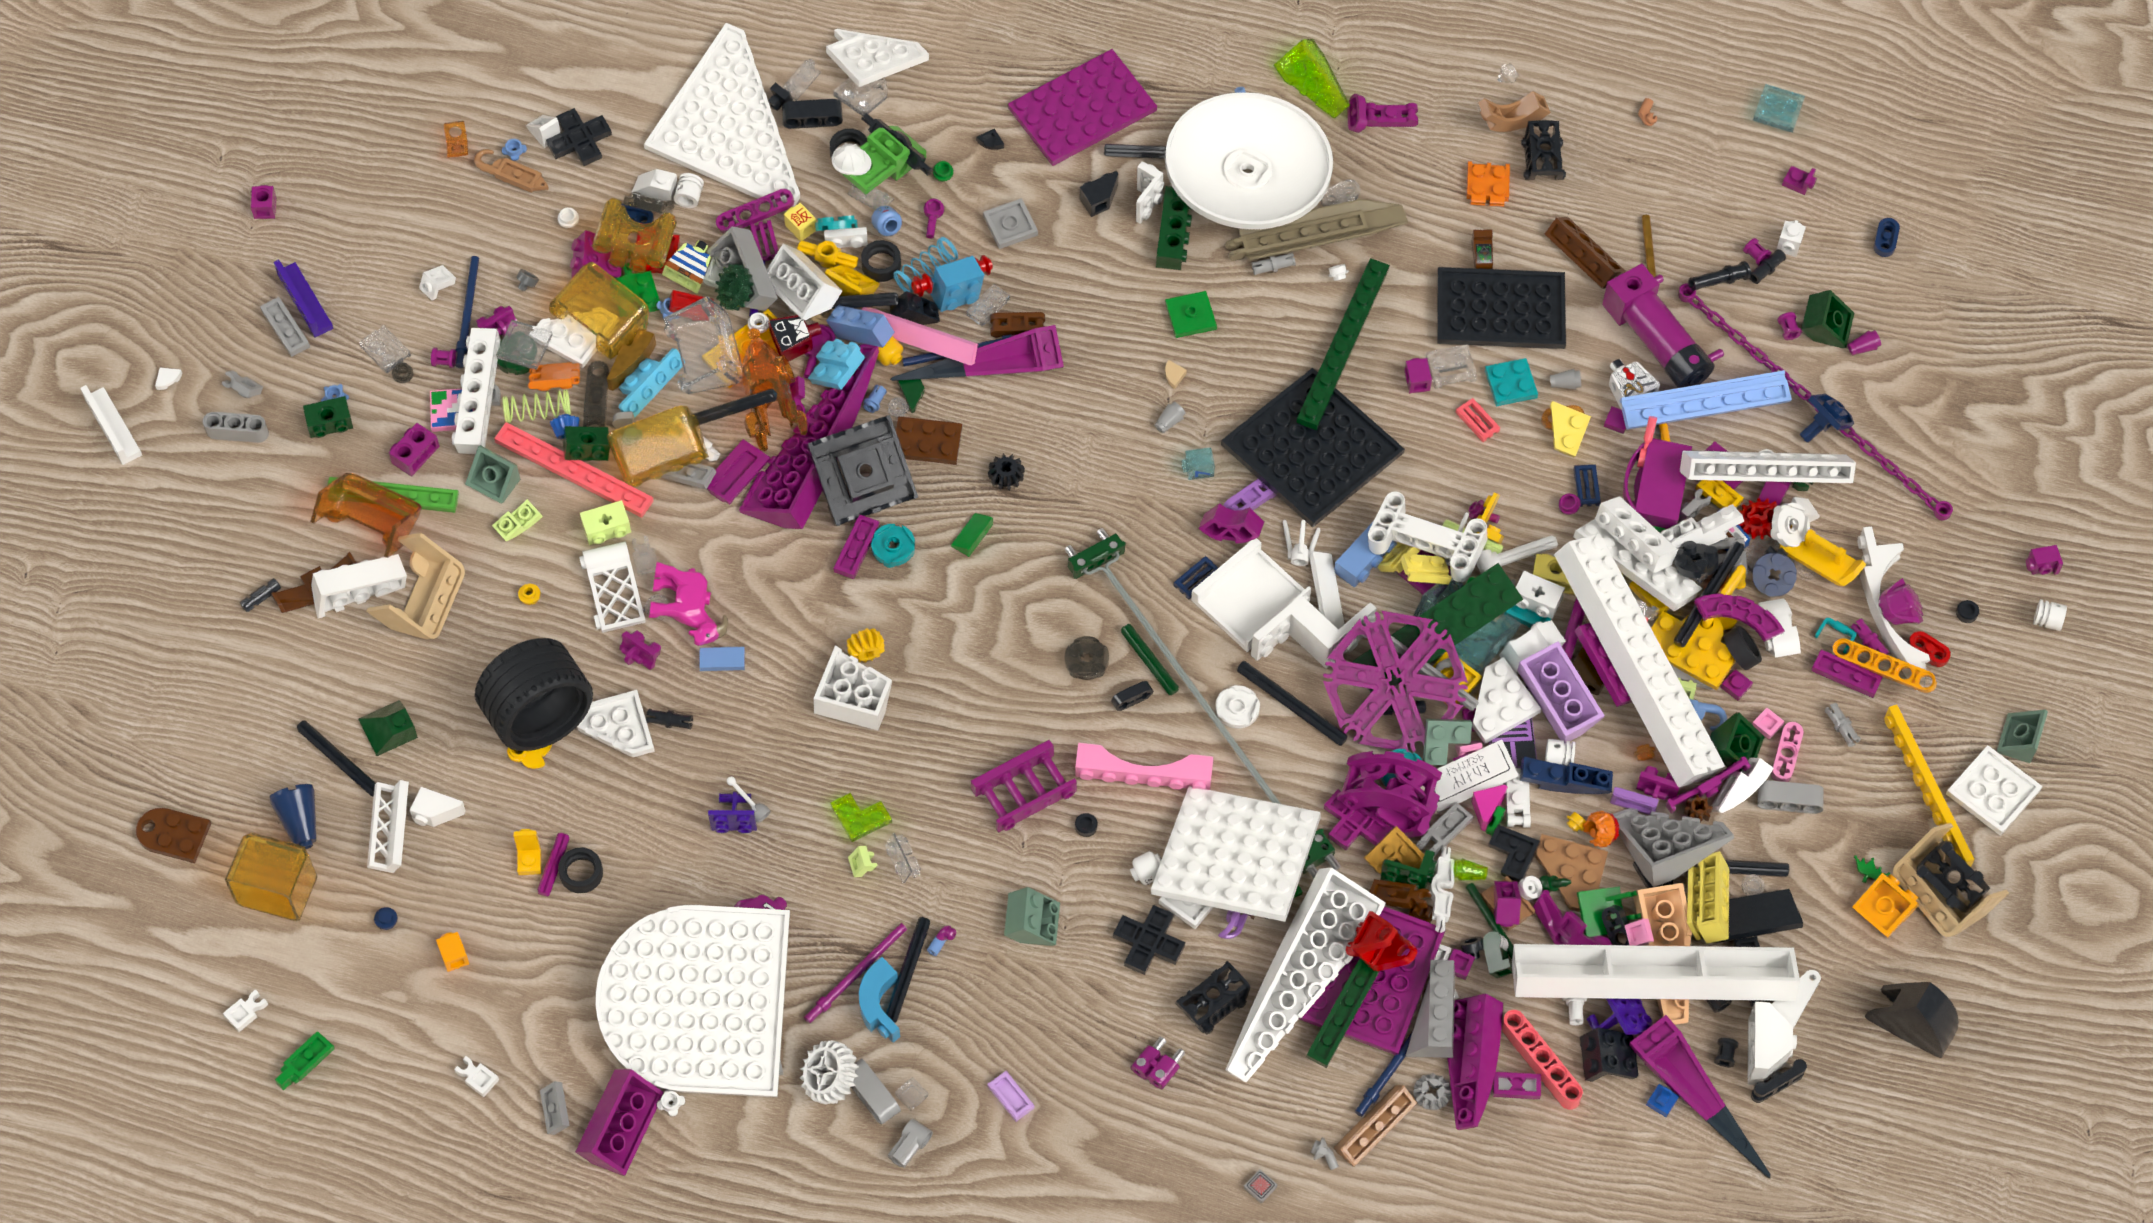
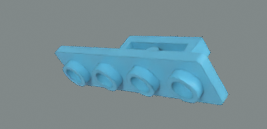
M672 348L660 362L646 358L631 375L626 377L619 386L621 392L628 395L619 404L621 412L632 411L634 417H636L685 365V361L677 349Z

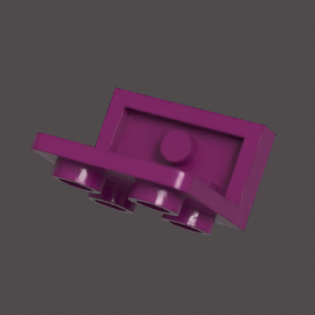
M587 230L574 239L571 247L573 258L570 263L572 278L579 280L588 270L611 278L621 276L622 242Z
M1391 778L1385 790L1397 788L1403 784L1397 778ZM1434 792L1429 808L1430 814L1417 821L1400 812L1383 807L1377 808L1376 816L1393 828L1397 826L1408 838L1421 836L1429 829V822L1437 810L1440 796ZM1416 794L1417 801L1421 803L1422 798Z

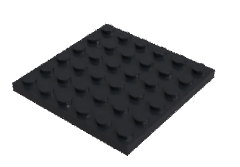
M1311 368L1221 440L1222 447L1312 528L1403 455L1405 450L1336 388L1317 430L1296 423L1297 417L1318 374L1314 368Z

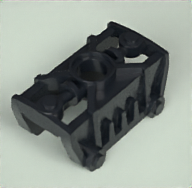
M1528 121L1525 136L1521 140V146L1525 148L1526 170L1523 173L1525 180H1535L1537 175L1555 176V180L1565 179L1566 172L1562 169L1561 158L1563 139L1560 137L1559 121ZM1534 126L1539 127V130L1542 132L1540 137L1534 133ZM1553 126V133L1550 138V134L1547 131L1549 127ZM1548 144L1551 146V149L1543 150L1540 148V145ZM1541 157L1544 163L1541 169H1537L1536 161ZM1552 158L1554 159V169L1553 165L1549 162Z
M1942 840L1916 866V874L1920 878H1926L1946 898V904L1950 908H1957L1966 913L1990 890V887L1983 880V874L1980 871H1974L1953 850L1954 845L1950 841ZM1940 849L1950 858L1951 865L1948 862L1943 863L1941 861L1942 858L1938 852ZM1928 861L1938 864L1940 866L1939 871L1942 874L1933 873L1925 864ZM1952 871H1958L1961 876L1960 880L1954 884L1950 883L1948 880L1949 874ZM1966 880L1973 881L1983 891L1979 893L1969 888L1970 884ZM1958 889L1961 892L1965 891L1970 901L1968 906L1958 897Z
M1226 961L1221 968L1214 970L1211 976L1192 991L1189 990L1175 1004L1202 1033L1207 1035L1212 1033L1214 1026L1236 1008H1243L1246 1005L1250 984ZM1240 981L1243 984L1235 991L1228 990L1230 983L1235 984ZM1212 988L1217 989L1220 993L1215 999L1209 998L1206 994ZM1209 1005L1208 1012L1197 1020L1195 1016L1198 1013V1008H1205Z

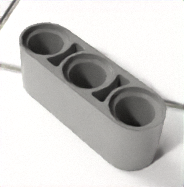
M209 412L203 418L206 433L211 439L259 443L265 441L269 436L266 422L259 415Z
M1766 780L1758 788L1757 805L1761 809L1817 814L1823 811L1824 788L1822 786Z
M863 1059L854 1063L859 1066L855 1070L858 1077H855L853 1080L856 1086L851 1088L877 1122L882 1125L901 1112V1109Z

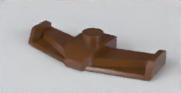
M348 552L331 569L342 565L357 564L352 554ZM320 566L300 576L304 585L271 593L282 613L315 604L311 584L313 573L322 570Z

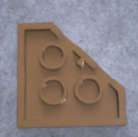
M1541 834L1540 845L1535 858L1540 865L1542 864L1548 875H1555L1558 878H1567L1572 881L1567 887H1560L1558 890L1565 899L1569 910L1580 912L1577 892L1599 889L1608 851Z

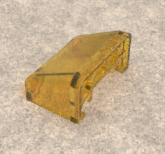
M594 262L584 265L549 305V312L555 318L562 320L569 314L596 335L597 350L610 360L618 355L622 344L631 346L638 329L647 331L649 309L646 303Z

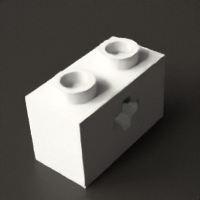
M1523 571L1516 586L1523 600L1516 605L1522 609L1527 608L1534 611L1541 617L1553 619L1562 600L1565 587Z

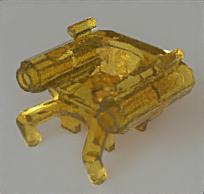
M611 198L604 205L592 247L599 253L607 254L611 251L608 262L615 267H624L628 258L631 259L629 268L634 272L644 273L647 264L654 268H662L666 261L677 221L673 214L663 213L661 217L652 223L643 224L635 222L628 216L625 206L621 205V201ZM630 233H638L641 239L637 243H632L628 240V236H630Z

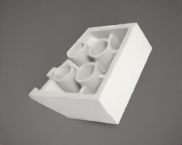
M835 646L814 696V714L878 731L885 715L892 680L871 667L867 668L859 663L857 658L852 655L849 657L842 652V649Z

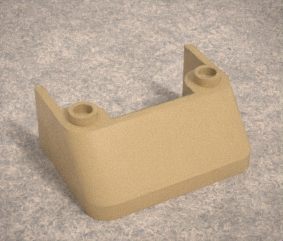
M422 533L399 536L398 541L413 552L409 562L410 568L419 576L403 612L401 609L389 604L370 607L366 612L391 630L426 640L435 639L440 635L464 578V566Z
M1951 823L1933 827L1893 869V875L1900 882L1901 887L1905 891L1909 889L1918 897L1916 902H1918L1920 910L1939 933L1945 937L1959 934L1986 916L2009 894L2007 890L1989 894L1986 898L1983 896L1968 912L1964 913L1957 908H1950L1946 904V898L1926 878H1920L1916 874V866L1938 846L1939 840L1953 827ZM1940 849L1938 852L1941 855V861L1943 862L1945 860L1946 854ZM1929 861L1925 864L1933 873L1942 874L1939 871L1938 864H1933ZM1958 891V897L1968 906L1970 903L1969 899L1966 900Z

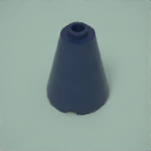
M312 784L295 785L296 789L288 790V787L283 788L269 796L270 804L294 847H299L300 850L313 847V843L317 841L315 790Z

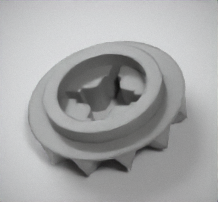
M1434 1073L1423 1075L1415 1083L1414 1097L1423 1108L1438 1110L1449 1102L1451 1089L1449 1082L1443 1076H1438ZM1428 1085L1433 1089L1439 1088L1436 1093L1437 1098L1432 1093H1427L1429 1090Z

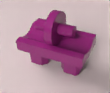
M499 306L494 310L493 316L488 319L481 317L476 321L478 328L497 329L499 336L502 335L504 338L509 336V329L518 325L513 309L510 306L506 308Z
M638 630L631 634L625 631L622 634V643L619 647L621 653L626 655L624 662L631 665L635 661L649 670L654 668L656 658L660 655L661 646L656 642H651L649 645L645 644V637Z
M1647 766L1645 771H1641L1636 787L1637 790L1644 791V794L1650 795L1652 798H1659L1665 801L1677 796L1679 787L1671 773H1667L1666 778L1657 776V768Z

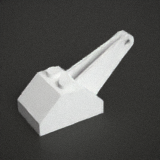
M1809 970L1800 977L1797 1001H1774L1772 1004L1755 1002L1748 1018V1084L1765 1083L1772 1075L1786 1065L1788 1058H1792L1793 1049H1796L1797 1035H1793V1028L1821 980V976L1817 971Z

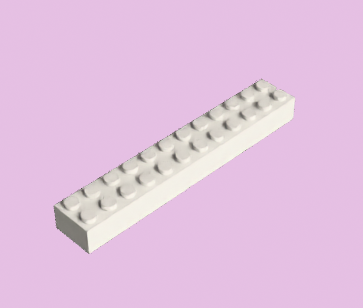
M1600 534L1569 541L1554 556L1677 786L1680 788L1711 778L1723 769L1725 765Z
M1514 944L1512 957L1515 997L1797 1001L1800 984L1794 948Z

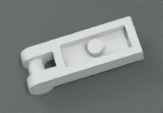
M1515 768L1519 776L1506 782V786H1508L1506 793L1507 827L1522 825L1523 828H1530L1529 782L1520 781L1521 768ZM1514 813H1522V816H1515Z

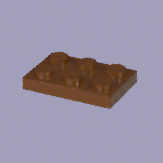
M898 416L896 434L905 459L957 465L963 428L962 423Z

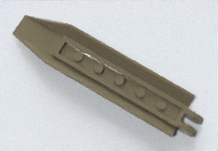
M1358 199L1312 209L1301 218L1274 228H1239L1240 238L1227 241L1225 246L1227 250L1234 249L1228 255L1231 261L1242 260L1244 257L1251 261L1372 235L1406 224L1408 220L1403 206L1400 204Z

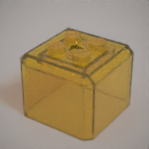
M250 832L242 837L225 881L235 903L241 907L293 921H300L317 880V874L304 846Z

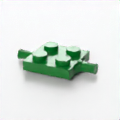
M625 263L622 265L625 275L609 279L620 318L638 317L640 327H644V325L646 327L649 324L646 315L650 312L659 311L656 304L660 299L651 271L633 273L631 264L627 263L626 266Z

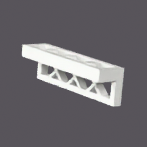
M86 385L81 387L80 389L85 401L122 465L142 456L139 447L104 387L90 393Z
M400 780L395 786L379 782L375 784L367 868L394 873L401 866L409 785L407 781ZM381 790L392 792L391 801L385 803L380 796ZM383 809L389 816V821L385 824L378 817L379 812ZM381 830L387 836V842L383 845L377 839V833ZM378 851L386 858L385 864L374 862L375 854Z

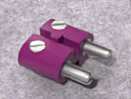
M1159 1037L1153 1046L1147 1045L1130 1067L1136 1075L1144 1080L1148 1079L1150 1084L1161 1090L1164 1089L1179 1070L1178 1062L1185 1054L1179 1048L1172 1058L1167 1055L1163 1056L1160 1053V1049L1166 1043L1163 1037Z

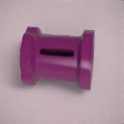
M1753 238L1746 244L1743 252L1749 254L1759 266L1763 259H1767L1771 255V251L1763 248L1758 243L1759 240Z
M1794 312L1784 313L1777 319L1778 323L1782 326L1783 338L1785 340L1796 339L1802 333L1801 329L1797 326V317Z
M433 347L431 352L432 366L447 365L450 368L455 367V349L446 351Z

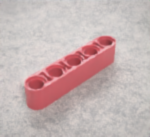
M1518 1010L1508 1011L1504 1016L1501 1026L1504 1035L1536 1074H1541V1081L1560 1105L1568 1110L1577 1108L1583 1094L1580 1084L1526 1017ZM1508 1021H1515L1518 1023V1026H1510ZM1522 1039H1530L1533 1044L1527 1045ZM1542 1056L1547 1059V1062H1539L1537 1057ZM1551 1075H1559L1562 1080L1556 1081L1552 1079ZM1566 1093H1573L1577 1098L1570 1099L1566 1096Z

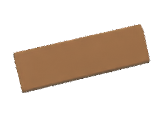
M1395 1085L1334 1147V1150L1350 1165L1355 1167L1417 1104V1101L1404 1085Z

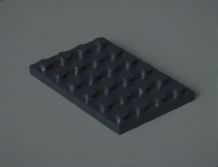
M1438 267L1437 344L1565 349V272Z

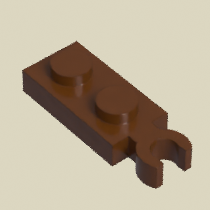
M1374 879L1369 891L1384 901L1387 906L1411 909L1413 904H1417L1420 908H1427L1428 904L1423 898L1432 897L1428 889L1418 890L1417 886L1413 884Z

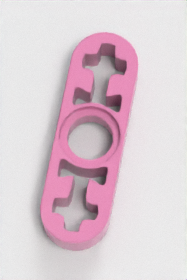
M1789 722L1783 728L1773 764L1774 769L1771 772L1774 781L1789 782L1792 777L1803 737V728L1796 722ZM1794 730L1795 736L1793 738V741L1790 742L1788 741L1790 737V731ZM1784 748L1791 749L1794 755L1792 757H1785L1782 755L1781 750ZM1782 763L1787 764L1784 776L1779 775Z

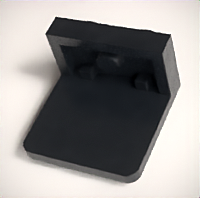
M1597 1027L1580 1036L1585 1081L1593 1082L1607 1074L1629 1079L1637 1078L1639 1073L1636 1052L1630 1046V1042L1634 1040L1633 1035H1626L1623 1032Z

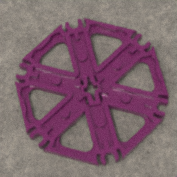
M1382 611L1384 620H1380V614L1375 612V622H1369L1367 616H1364L1366 624L1364 627L1361 619H1359L1327 657L1336 660V662H1325V665L1333 668V672L1331 674L1324 673L1323 677L1332 678L1333 681L1323 680L1340 728L1349 723L1344 729V733L1346 734L1350 729L1356 731V736L1353 738L1354 741L1358 740L1361 734L1363 738L1358 744L1392 750L1406 749V752H1409L1407 743H1410V747L1414 752L1416 751L1414 746L1416 741H1421L1424 746L1425 726L1413 696L1446 702L1448 710L1441 719H1453L1464 706V704L1460 705L1455 703V701H1466V698L1458 696V691L1460 689L1468 690V686L1459 685L1458 682L1468 683L1451 635L1449 634L1445 640H1442L1447 630L1445 629L1441 634H1437L1434 631L1438 625L1437 622H1434L1431 628H1427L1433 619ZM1393 622L1415 625L1420 629V635L1400 659L1389 633V625ZM1358 635H1365L1367 637L1378 667L1348 662L1344 659V651ZM1442 648L1447 651L1454 669V675L1451 678L1445 679L1417 674L1437 649ZM1390 670L1393 671L1397 678L1401 677L1402 679L1399 683L1401 693H1398L1394 685L1390 686L1389 681L1392 680ZM1346 684L1374 689L1355 713L1347 714L1344 712L1337 693L1339 685ZM1391 704L1402 731V737L1396 741L1374 737L1371 733L1372 726Z

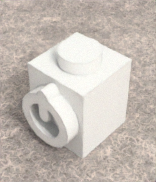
M1797 220L1785 221L1777 249L1782 250L1785 254L1796 257L1806 226L1798 223Z

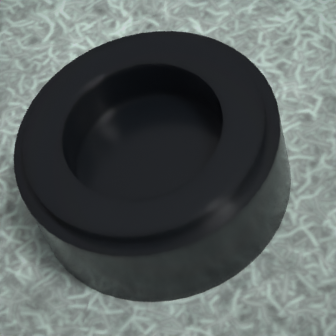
M1970 600L1960 602L1956 609L1957 618L1964 623L1974 622L1979 615L1978 605Z
M1083 813L1076 818L1075 830L1080 836L1090 837L1096 833L1098 822L1094 815Z

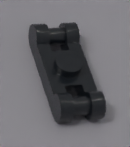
M1797 1059L1794 1061L1791 1069L1784 1073H1781V1071L1775 1073L1769 1078L1770 1081L1767 1083L1757 1082L1752 1091L1751 1099L1756 1103H1761L1801 1080L1807 1068L1806 1062L1802 1059Z

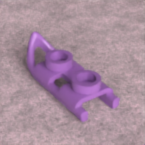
M1229 910L1226 917L1229 924L1218 936L1224 939L1238 936L1244 927L1248 915L1244 913L1241 915L1240 912ZM1233 927H1237L1233 933L1228 934Z

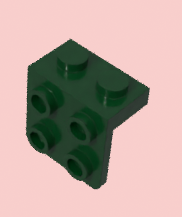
M1426 849L1420 869L1384 859L1380 880L1413 884L1417 886L1418 890L1426 889L1427 884H1431L1436 873L1437 861H1434L1435 852Z

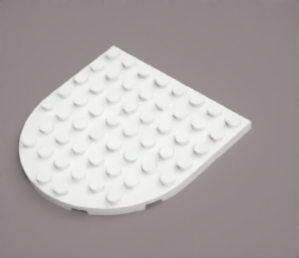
M683 905L650 914L628 928L615 942L600 970L596 988V1011L600 1029L607 1045L618 1061L626 1069H632L654 1086L670 1091L778 1097L790 910Z

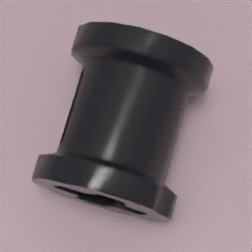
M1719 1038L1717 1042L1719 1045L1718 1055L1715 1057L1714 1063L1727 1068L1734 1067L1735 1049L1738 1048L1739 1043L1731 1038Z

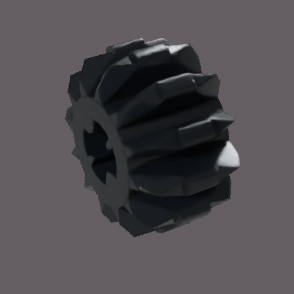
M1003 453L1001 459L995 456L994 462H990L988 477L991 479L993 486L998 485L1000 490L1003 487H1007L1008 491H1010L1011 486L1018 488L1019 482H1023L1025 467L1021 465L1020 458L1014 459L1013 454L1006 457Z

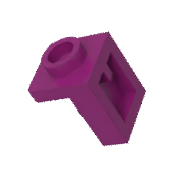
M1791 166L1783 180L1782 186L1805 195L1808 188L1813 189L1817 178L1814 177L1816 169L1812 168L1810 173Z

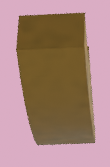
M638 329L631 346L622 344L607 377L609 390L614 391L642 361L651 356L656 346L654 333Z

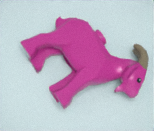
M660 562L656 563L652 592L660 591L663 588H670L676 592L674 603L651 602L649 618L668 616L682 624L697 628L698 630L688 632L689 635L693 636L694 644L697 646L714 642L724 636L728 625L726 615H723L722 623L716 625L704 610L705 605H709L711 592H707L708 581L703 574L696 572L695 568H691L688 571H680L673 566Z

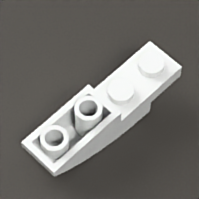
M1732 504L1698 522L1692 517L1683 520L1679 524L1663 530L1661 534L1677 549L1683 547V544L1687 541L1711 545L1727 538L1725 531L1744 522L1742 514Z

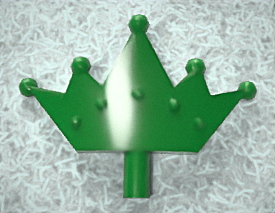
M1854 855L1858 872L1865 875L1862 882L1866 883L1868 877L1877 880L1882 874V867L1876 869L1874 858L1865 863V858L1859 861L1857 856Z

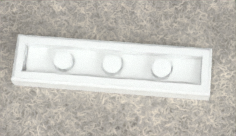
M1313 551L1309 554L1319 612L1336 628L1340 629L1344 625L1332 554Z

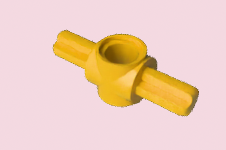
M800 241L797 250L804 254L815 257V261H818L824 268L836 267L837 264L855 268L858 264V257L841 252V248L836 247L832 241H823L818 245Z

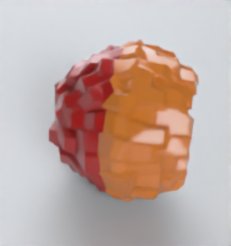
M1593 812L1583 824L1584 832L1594 838L1589 841L1594 846L1600 848L1607 847L1619 836V822L1613 814L1608 812Z

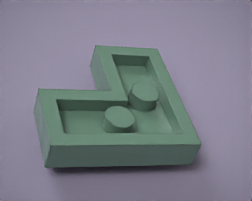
M1426 719L1423 761L1430 765H1447L1448 743L1470 744L1472 721Z

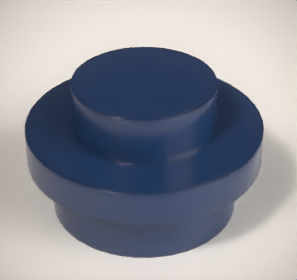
M389 907L379 909L374 916L376 926L383 930L393 928L398 920L395 910Z

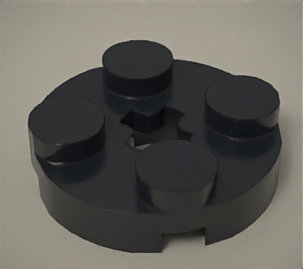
M1694 541L1685 542L1683 547L1678 549L1674 559V567L1678 569V573L1688 578H1701V574L1707 572L1708 575H1711L1717 570L1719 565L1717 548L1715 546L1695 543Z

